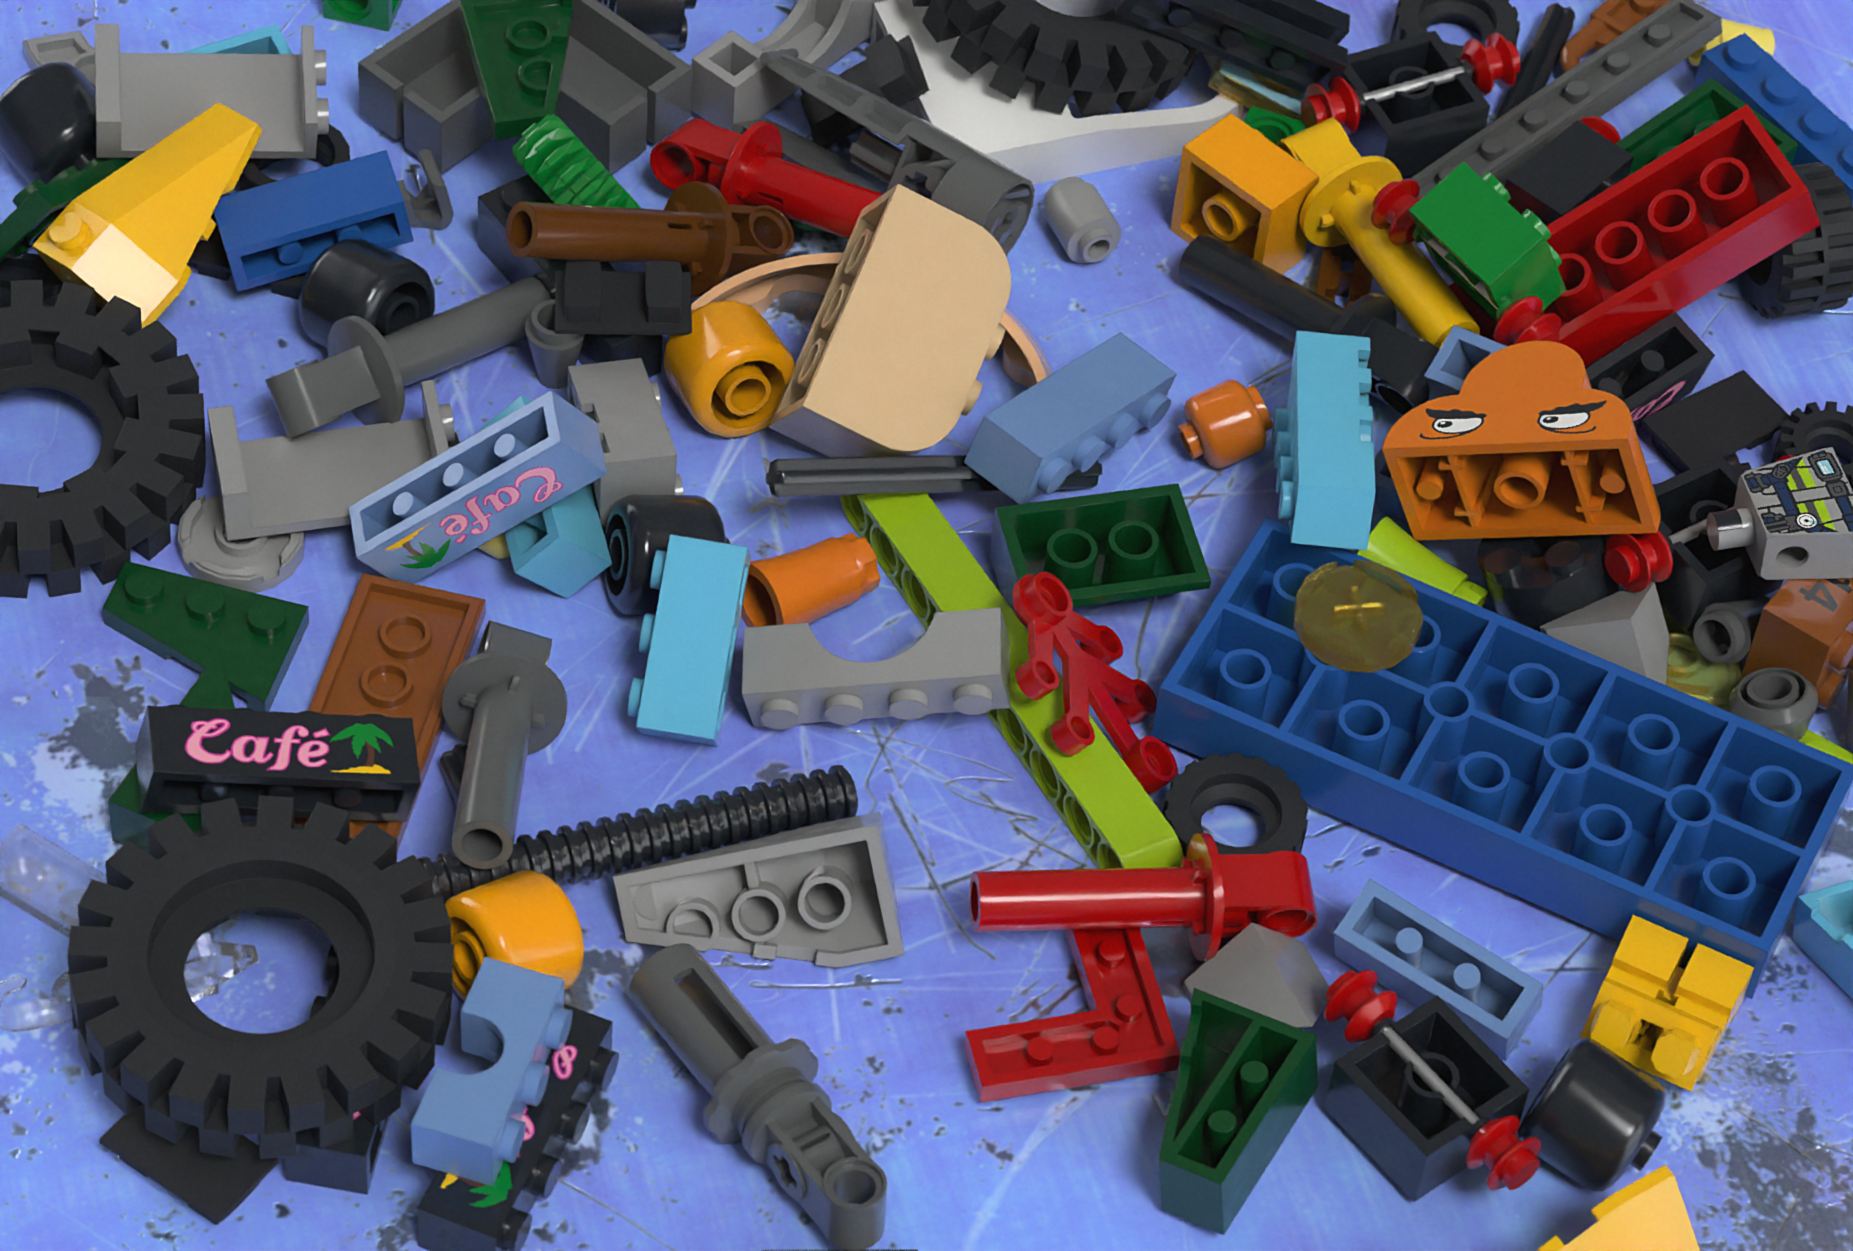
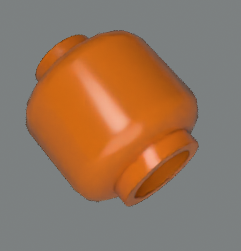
M1234 379L1226 380L1190 397L1184 404L1186 423L1177 426L1182 444L1190 458L1193 460L1202 456L1212 468L1218 470L1261 451L1266 445V432L1273 429L1270 414L1258 390L1253 385L1245 388Z

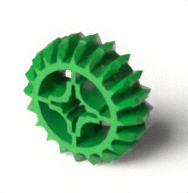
M548 114L539 123L536 124L534 122L521 134L523 137L512 147L515 160L556 204L642 209L557 116Z

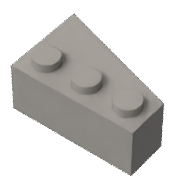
M636 358L568 366L567 402L598 424L607 474L590 484L603 532H605L607 519L613 506L623 497L633 494L684 495L680 474H676L677 453L661 413L659 387L657 382L649 381L642 359Z

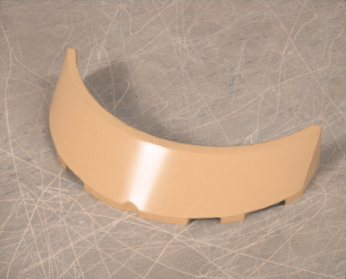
M843 253L801 255L753 267L730 277L704 293L691 304V311L711 302L734 300L752 306L763 315L773 300L786 292L806 291L825 296ZM1005 308L999 325L1005 327L1004 337L1001 342L1003 348L1002 367L1006 375L1014 382L1030 388L1053 373L1037 341L1018 318Z

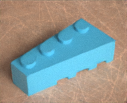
M1296 331L1286 409L1275 408L1272 429V444L1275 445L1274 469H1278L1276 493L1280 494L1278 516L1279 519L1289 520L1291 543L1367 550L1375 499L1374 442H1371L1373 408L1369 406L1368 396L1372 385L1371 369L1367 368L1370 356V338Z

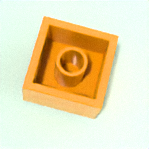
M1230 113L1183 146L1170 230L1189 244L1197 236L1205 233L1283 275L1304 259L1307 237L1301 230L1299 217L1305 199L1318 184L1319 175L1307 168L1303 162L1296 160L1265 138L1261 132L1251 128Z

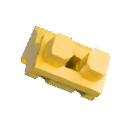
M1632 915L1579 1039L1591 1038L1637 1068L1688 1091H1692L1696 1082L1700 1081L1727 1027L1737 1014L1743 1002L1754 967L1698 943L1686 969H1682L1680 965L1689 939Z

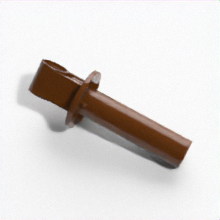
M696 181L687 182L676 189L669 198L664 210L518 202L511 209L506 223V239L509 249L519 258L635 264L680 262L682 272H691V297H701L704 293L721 283L724 277L730 278L753 267L776 261L791 249L794 242V233L790 222L776 208L767 205L747 206L728 204L722 193L715 186L706 182Z

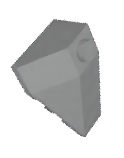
M880 812L814 824L617 873L613 876L627 942L666 947L686 943L694 946L698 951H708L711 949L751 954L754 958L775 960V958L815 962V965L834 968L902 956L905 953L894 877Z

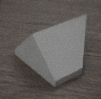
M1650 581L1648 587L1641 592H1631L1623 589L1582 609L1539 626L1541 633L1666 685L1670 637L1656 585L1653 581Z
M1250 923L1221 948L1215 958L1207 960L1185 979L1182 989L1190 1004L1193 989L1196 988L1294 1027L1303 1028L1313 1027L1327 1004L1325 995L1329 985L1302 941L1258 924Z

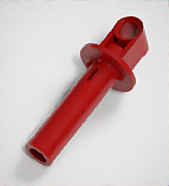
M691 119L659 142L650 154V166L653 174L662 185L671 190H676L687 182H706L715 186L722 193L728 204L771 206L789 219L846 239L850 238L861 210L883 195L882 193L782 159L780 131L774 124L765 121L754 123L742 135L716 126L704 119Z
M1196 833L1192 836L1186 858H1183L1181 867L973 871L969 885V913L974 932L1186 927L1191 950L1196 959L1200 961L1215 958L1221 938L1235 937L1250 923L1258 924L1292 938L1308 933L1318 923L1308 861L1304 855L1294 851H1275L1267 854L1219 855L1216 843L1209 833Z

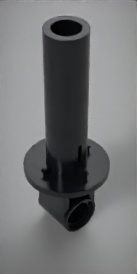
M1205 233L1197 236L1186 248L1179 264V277L1183 282L1295 343L1296 331L1370 338V356L1367 368L1371 369L1372 380L1369 394L1385 402L1402 416L1413 408L1429 401V385L1424 375L1439 349L1426 340L1414 338L1396 328L1397 313L1395 305L1390 298L1373 292L1360 297L1345 309Z

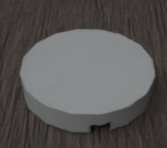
M204 494L193 501L181 517L177 541L178 552L184 568L193 578L256 593L272 589L293 575L304 558L306 537L305 531L227 541L220 497L215 495L205 500Z

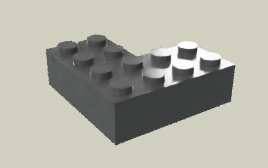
M460 0L450 1L358 62L359 113L395 140L404 136V147L418 156L422 149L431 150L441 174L494 138L460 20ZM575 0L557 117L564 122L608 172L612 174L646 150V139L655 144L691 118L693 67L597 0Z

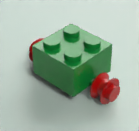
M1463 161L1425 196L1418 198L1420 187L1413 179L1391 182L1378 192L1373 201L1372 224L1378 229L1390 227L1389 240L1396 246L1405 245L1413 241L1424 242L1433 263L1497 323L1493 336L1495 342L1505 346L1528 341L1559 342L1560 317L1555 313H1547L1542 316L1540 314L1566 291L1558 271L1562 260L1557 252L1546 242L1551 237V233L1545 224L1529 209H1526L1522 214L1515 210L1508 203L1511 199L1510 194L1496 177L1489 172H1485L1480 177Z

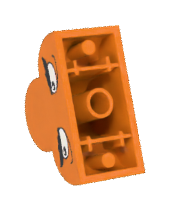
M1528 341L1514 344L1492 353L1469 372L1463 382L1459 395L1436 398L1413 408L1391 427L1382 446V451L1413 539L1416 541L1657 533L1661 519L1660 507L1629 408L1617 396L1605 391L1592 389L1580 355L1572 348L1561 343Z

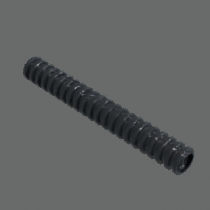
M837 764L831 766L828 773L823 769L812 770L809 778L805 774L797 773L792 775L790 782L782 777L773 779L771 786L762 781L754 783L751 791L745 786L735 787L732 795L725 790L716 791L713 799L704 794L695 797L693 804L687 799L677 800L674 808H671L666 803L658 804L653 813L650 809L644 807L635 812V817H632L630 813L622 812L618 813L615 821H612L607 816L599 817L594 826L589 821L579 822L576 825V830H572L567 825L559 826L554 835L546 829L539 831L536 839H532L528 834L519 835L516 843L513 845V851L509 859L504 864L491 869L470 867L456 856L452 857L448 852L439 853L436 861L433 862L426 856L418 858V861L432 877V898L442 896L444 903L457 894L529 869L549 876L560 887L564 880L570 885H577L581 883L583 876H587L592 881L599 880L604 871L608 875L614 876V874L621 873L623 867H626L628 871L641 868L643 862L649 866L661 863L662 858H665L666 861L681 858L683 853L686 856L701 853V849H704L706 852L718 849L721 845L726 847L738 844L740 840L746 842L758 839L760 836L766 837L778 834L780 831L782 833L798 829V827L802 828L817 823L835 821L837 818L840 820L855 817L858 809V797L850 773L843 765Z

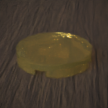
M1354 560L1353 566L1344 565L1337 567V561L1324 564L1309 574L1296 594L1294 629L1303 646L1320 661L1344 671L1371 673L1394 667L1412 653L1420 637L1423 625V610L1421 612L1417 604L1419 597L1412 584L1396 571L1372 561Z

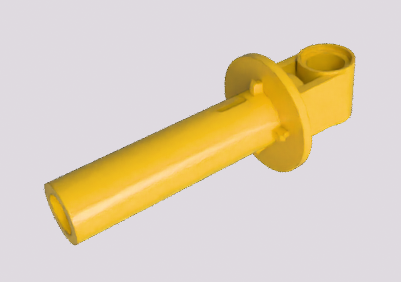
M1329 118L1277 142L1279 148L1296 160L1303 162L1307 168L1319 175L1318 184L1305 199L1299 217L1301 230L1310 242L1322 247H1335L1348 243L1388 298L1393 301L1395 307L1417 337L1430 342L1438 349L1441 348L1454 325L1475 334H1480L1477 323L1416 242L1413 241L1405 245L1396 246L1389 240L1390 227L1378 229L1372 224L1373 201L1378 192L1391 182L1402 181L1400 171L1391 160L1381 156L1361 157L1349 141L1341 124L1334 118Z

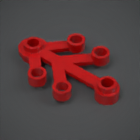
M1048 572L1023 576L1014 584L1012 591L1014 612L1019 621L1028 628L1029 660L1018 667L1015 672L1019 688L1027 697L1035 701L1041 700L1058 688L1060 679L1056 668L1053 666L1054 647L1062 660L1064 716L1052 723L1050 728L1051 736L1056 746L1063 753L1075 756L1094 742L1095 733L1089 721L1090 704L1121 752L1122 760L1147 794L1156 793L1169 784L1178 773L1176 760L1170 749L1158 738L1145 736L1139 740L1127 722L1137 724L1156 711L1157 698L1153 690L1140 679L1132 680L1109 666L1123 655V646L1119 637L1111 628L1105 625L1098 626L1072 611L1073 602L1070 593L1056 576Z

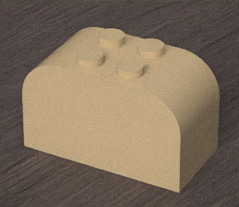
M900 184L895 185L862 209L769 424V428L830 458L914 456L946 437L956 425L960 415H968L975 405L982 388V382L976 380L984 359L989 361L994 356L1004 337L1005 327L999 325V322L1010 296L1011 272L1007 257L997 240L977 223Z

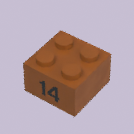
M1853 578L1788 579L1762 610L1740 681L1751 672L1763 668L1782 667L1794 670L1815 686L1818 693L1817 708L1820 707L1827 711L1834 704L1845 685L1846 678L1844 676L1850 669L1853 670Z

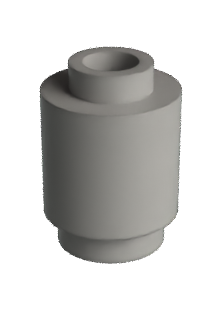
M1067 177L1053 184L1046 192L1044 197L1045 219L1071 260L1077 263L1098 262L1112 253L1120 240L1121 228L1094 185L1085 182L1079 177Z

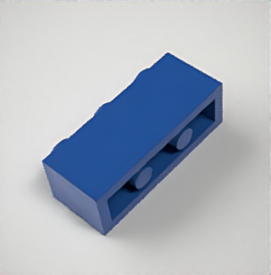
M387 150L223 196L213 211L238 292L308 272L312 263L326 248L343 239H364L385 249L414 241L405 202Z

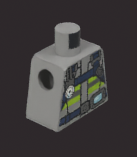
M1833 447L1823 448L1753 468L1739 476L1734 509L1711 512L1707 516V534L1713 550L1745 546L1757 575L1765 580L1853 578V491Z

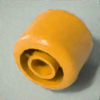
M734 300L711 302L693 310L692 333L688 335H670L665 344L663 366L668 382L692 418L707 432L726 438L749 436L769 426L795 366L792 354L767 320L752 306Z
M530 869L522 870L449 898L445 903L451 922V944H454L453 988L464 1002L485 957L564 979V990L570 988L583 968L585 952L582 928L575 909L565 892L549 876Z

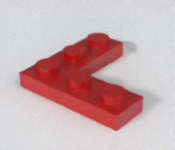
M1140 928L1065 930L1090 1011L966 1031L964 1050L980 1103L1178 1070L1180 1050Z

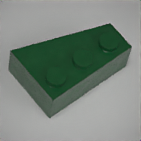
M1194 988L1190 1004L1191 1015L1186 1038H1183L1180 1052V1068L1176 1088L1172 1091L1158 1159L1162 1211L1224 1235L1318 1088L1317 1035Z

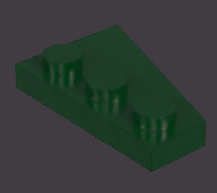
M96 157L81 171H78L75 166H71L54 177L47 185L42 179H39L25 187L12 200L17 208L0 224V262L12 251L17 257H20L34 249L32 245L72 200L134 158L111 159Z
M126 561L103 606L104 624L165 660L171 658L180 660L197 670L199 676L210 662L221 665L228 679L230 690L247 700V708L255 711H269L308 627L309 607Z

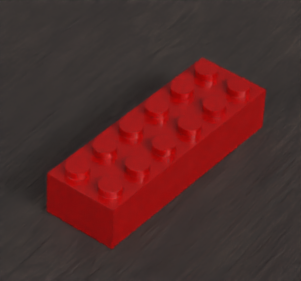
M1748 104L1546 226L1551 233V237L1546 242L1557 252L1562 260L1558 271L1566 291L1544 309L1540 316L1547 313H1555L1560 317L1561 327L1558 332L1560 335L1558 343L1564 344L1576 351L1582 358L1585 367L1633 339L1673 312L1681 310L1821 225L1807 187ZM1455 283L1450 284V289L1479 326V335L1494 341L1493 336L1497 323Z

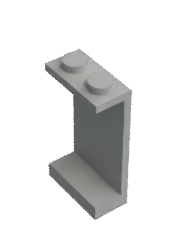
M95 23L97 158H136L219 102L256 122L263 130L249 158L316 159L317 135H328L329 103L328 98H317L316 86H326L327 64L326 50H315L314 26L301 25L300 54L120 53L119 24Z
M434 380L421 381L423 418L397 421L392 424L388 422L302 433L288 438L287 435L239 442L233 405L208 408L212 458L227 541L351 525L349 513L351 505L452 448L448 446L449 441H455L450 404L439 405Z

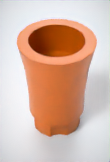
M849 533L838 539L830 537L808 547L775 557L750 561L741 616L747 627L797 623L810 624L833 611L857 602L862 595L875 590L879 586L881 579L877 568V557L871 545L864 537L858 538L853 533Z

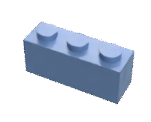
M1369 879L1333 933L1334 950L1337 958L1360 972L1369 969L1375 971L1378 975L1377 982L1394 991L1397 995L1418 1008L1439 996L1504 1061L1508 1059L1542 1007L1543 983L1372 879Z

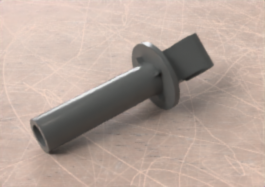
M527 277L385 336H382L368 321L358 316H347L336 321L331 327L328 336V358L319 362L318 359L265 380L288 438L341 418V414L351 411L365 425L388 422L393 424L399 421L404 411L405 386L526 338L525 323L527 318L539 303L551 300V297L545 286L538 279Z
M491 620L487 623L477 655L468 658L453 670L446 681L442 697V710L449 728L462 742L468 745L452 835V849L460 861L478 869L498 867L504 864L511 856L527 755L543 749L554 741L565 724L568 708L564 686L558 676L547 666L552 639Z

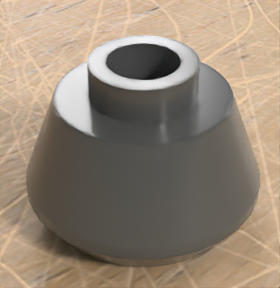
M1769 667L1756 670L1745 676L1732 690L1729 704L1733 714L1799 741L1806 734L1817 708L1818 693L1815 686L1800 673L1788 668Z

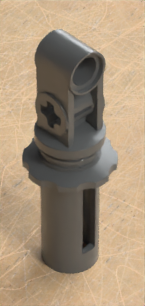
M686 943L674 944L651 956L633 977L629 989L630 998L711 1096L708 1105L703 1111L705 1127L712 1132V1135L718 1142L723 1144H735L742 1141L744 1149L755 1162L767 1164L774 1172L785 1192L799 1202L831 1244L843 1250H864L875 1245L881 1239L885 1230L886 1175L881 1167L859 1145L844 1120L831 1111V1099L817 1083L813 1082L817 1076L819 1065L817 1057L810 1052L807 1044L802 1040L793 1038L775 1044L694 946Z

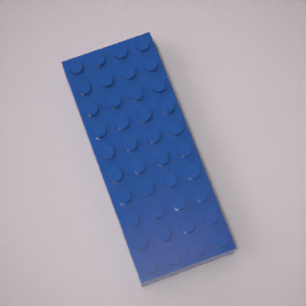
M1266 516L1161 684L1151 735L1204 759L1208 755L1217 753L1218 756L1242 753V756L1254 758L1256 756L1266 760L1267 764L1275 768L1278 766L1287 773L1286 777L1291 782L1295 781L1301 789V798L1306 800L1307 804L1616 940H1622L1632 915L1689 939L1680 965L1682 969H1686L1698 943L1754 967L1745 996L1751 999L1794 914L1797 898L1803 895L1842 815L1853 785V764L1346 549L1291 543L1289 525Z

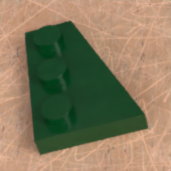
M460 0V20L495 140L521 137V134L534 122L536 124L539 123L548 114L557 116L575 0Z

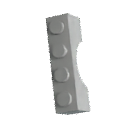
M798 0L785 21L769 36L758 42L751 43L733 30L729 31L692 58L691 110L706 121L731 131L732 126L736 123L758 120L800 89V87L788 81L765 64H762L760 61L762 53L795 48L798 50L799 59L825 70L871 36L873 4L886 0Z
M1001 607L937 612L929 628L917 643L897 656L876 662H854L830 653L817 641L808 623L744 628L742 696L754 727L766 726L771 729L784 730L804 723L832 722L839 725H849L857 723L861 719L896 717L903 720H914L926 714L960 712L967 715H979L991 709L1010 708V640Z

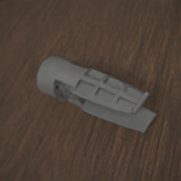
M795 48L765 52L760 55L762 64H765L788 81L896 145L904 144L905 147L901 150L868 130L862 131L859 140L852 143L849 153L853 154L850 161L865 169L863 170L767 118L736 123L732 126V131L743 134L751 125L758 121L774 124L779 129L782 138V159L882 194L895 185L900 184L982 226L997 240L1005 255L1009 254L1018 241L1033 206L1035 189L1031 180L934 126L929 121L918 118L892 104L886 98L871 93L831 71L824 70L799 59L798 50ZM934 151L945 156L931 159Z

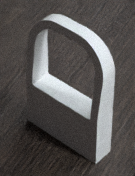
M886 0L873 4L870 45L889 34L896 41L909 35L929 87L928 92L900 108L918 118L929 121L934 126L1032 181L1033 185L1182 155L1184 145L1228 114L1232 113L1239 119L1242 116L1247 86L1220 72L1224 60L1203 51L1202 53L1220 85L1221 92L1212 100L1201 105L1096 115L1079 119L1072 116L1067 105L1062 114L1034 107L1035 83L1025 80L1016 99H1013L989 87L998 68V65L992 61L973 75L954 61L950 56L959 37L937 43L922 23L928 7L913 6L912 0ZM1035 0L1051 10L1076 17H1093L1105 14L1115 8L1116 0ZM934 151L931 159L945 156Z

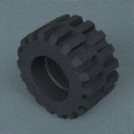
M1822 162L1792 166L1810 193L1821 225L1737 275L1750 304L1755 311H1759L1760 315L1766 319H1778L1833 310L1845 306L1848 303V298H1852L1853 206L1840 177L1836 176L1830 166L1823 165Z

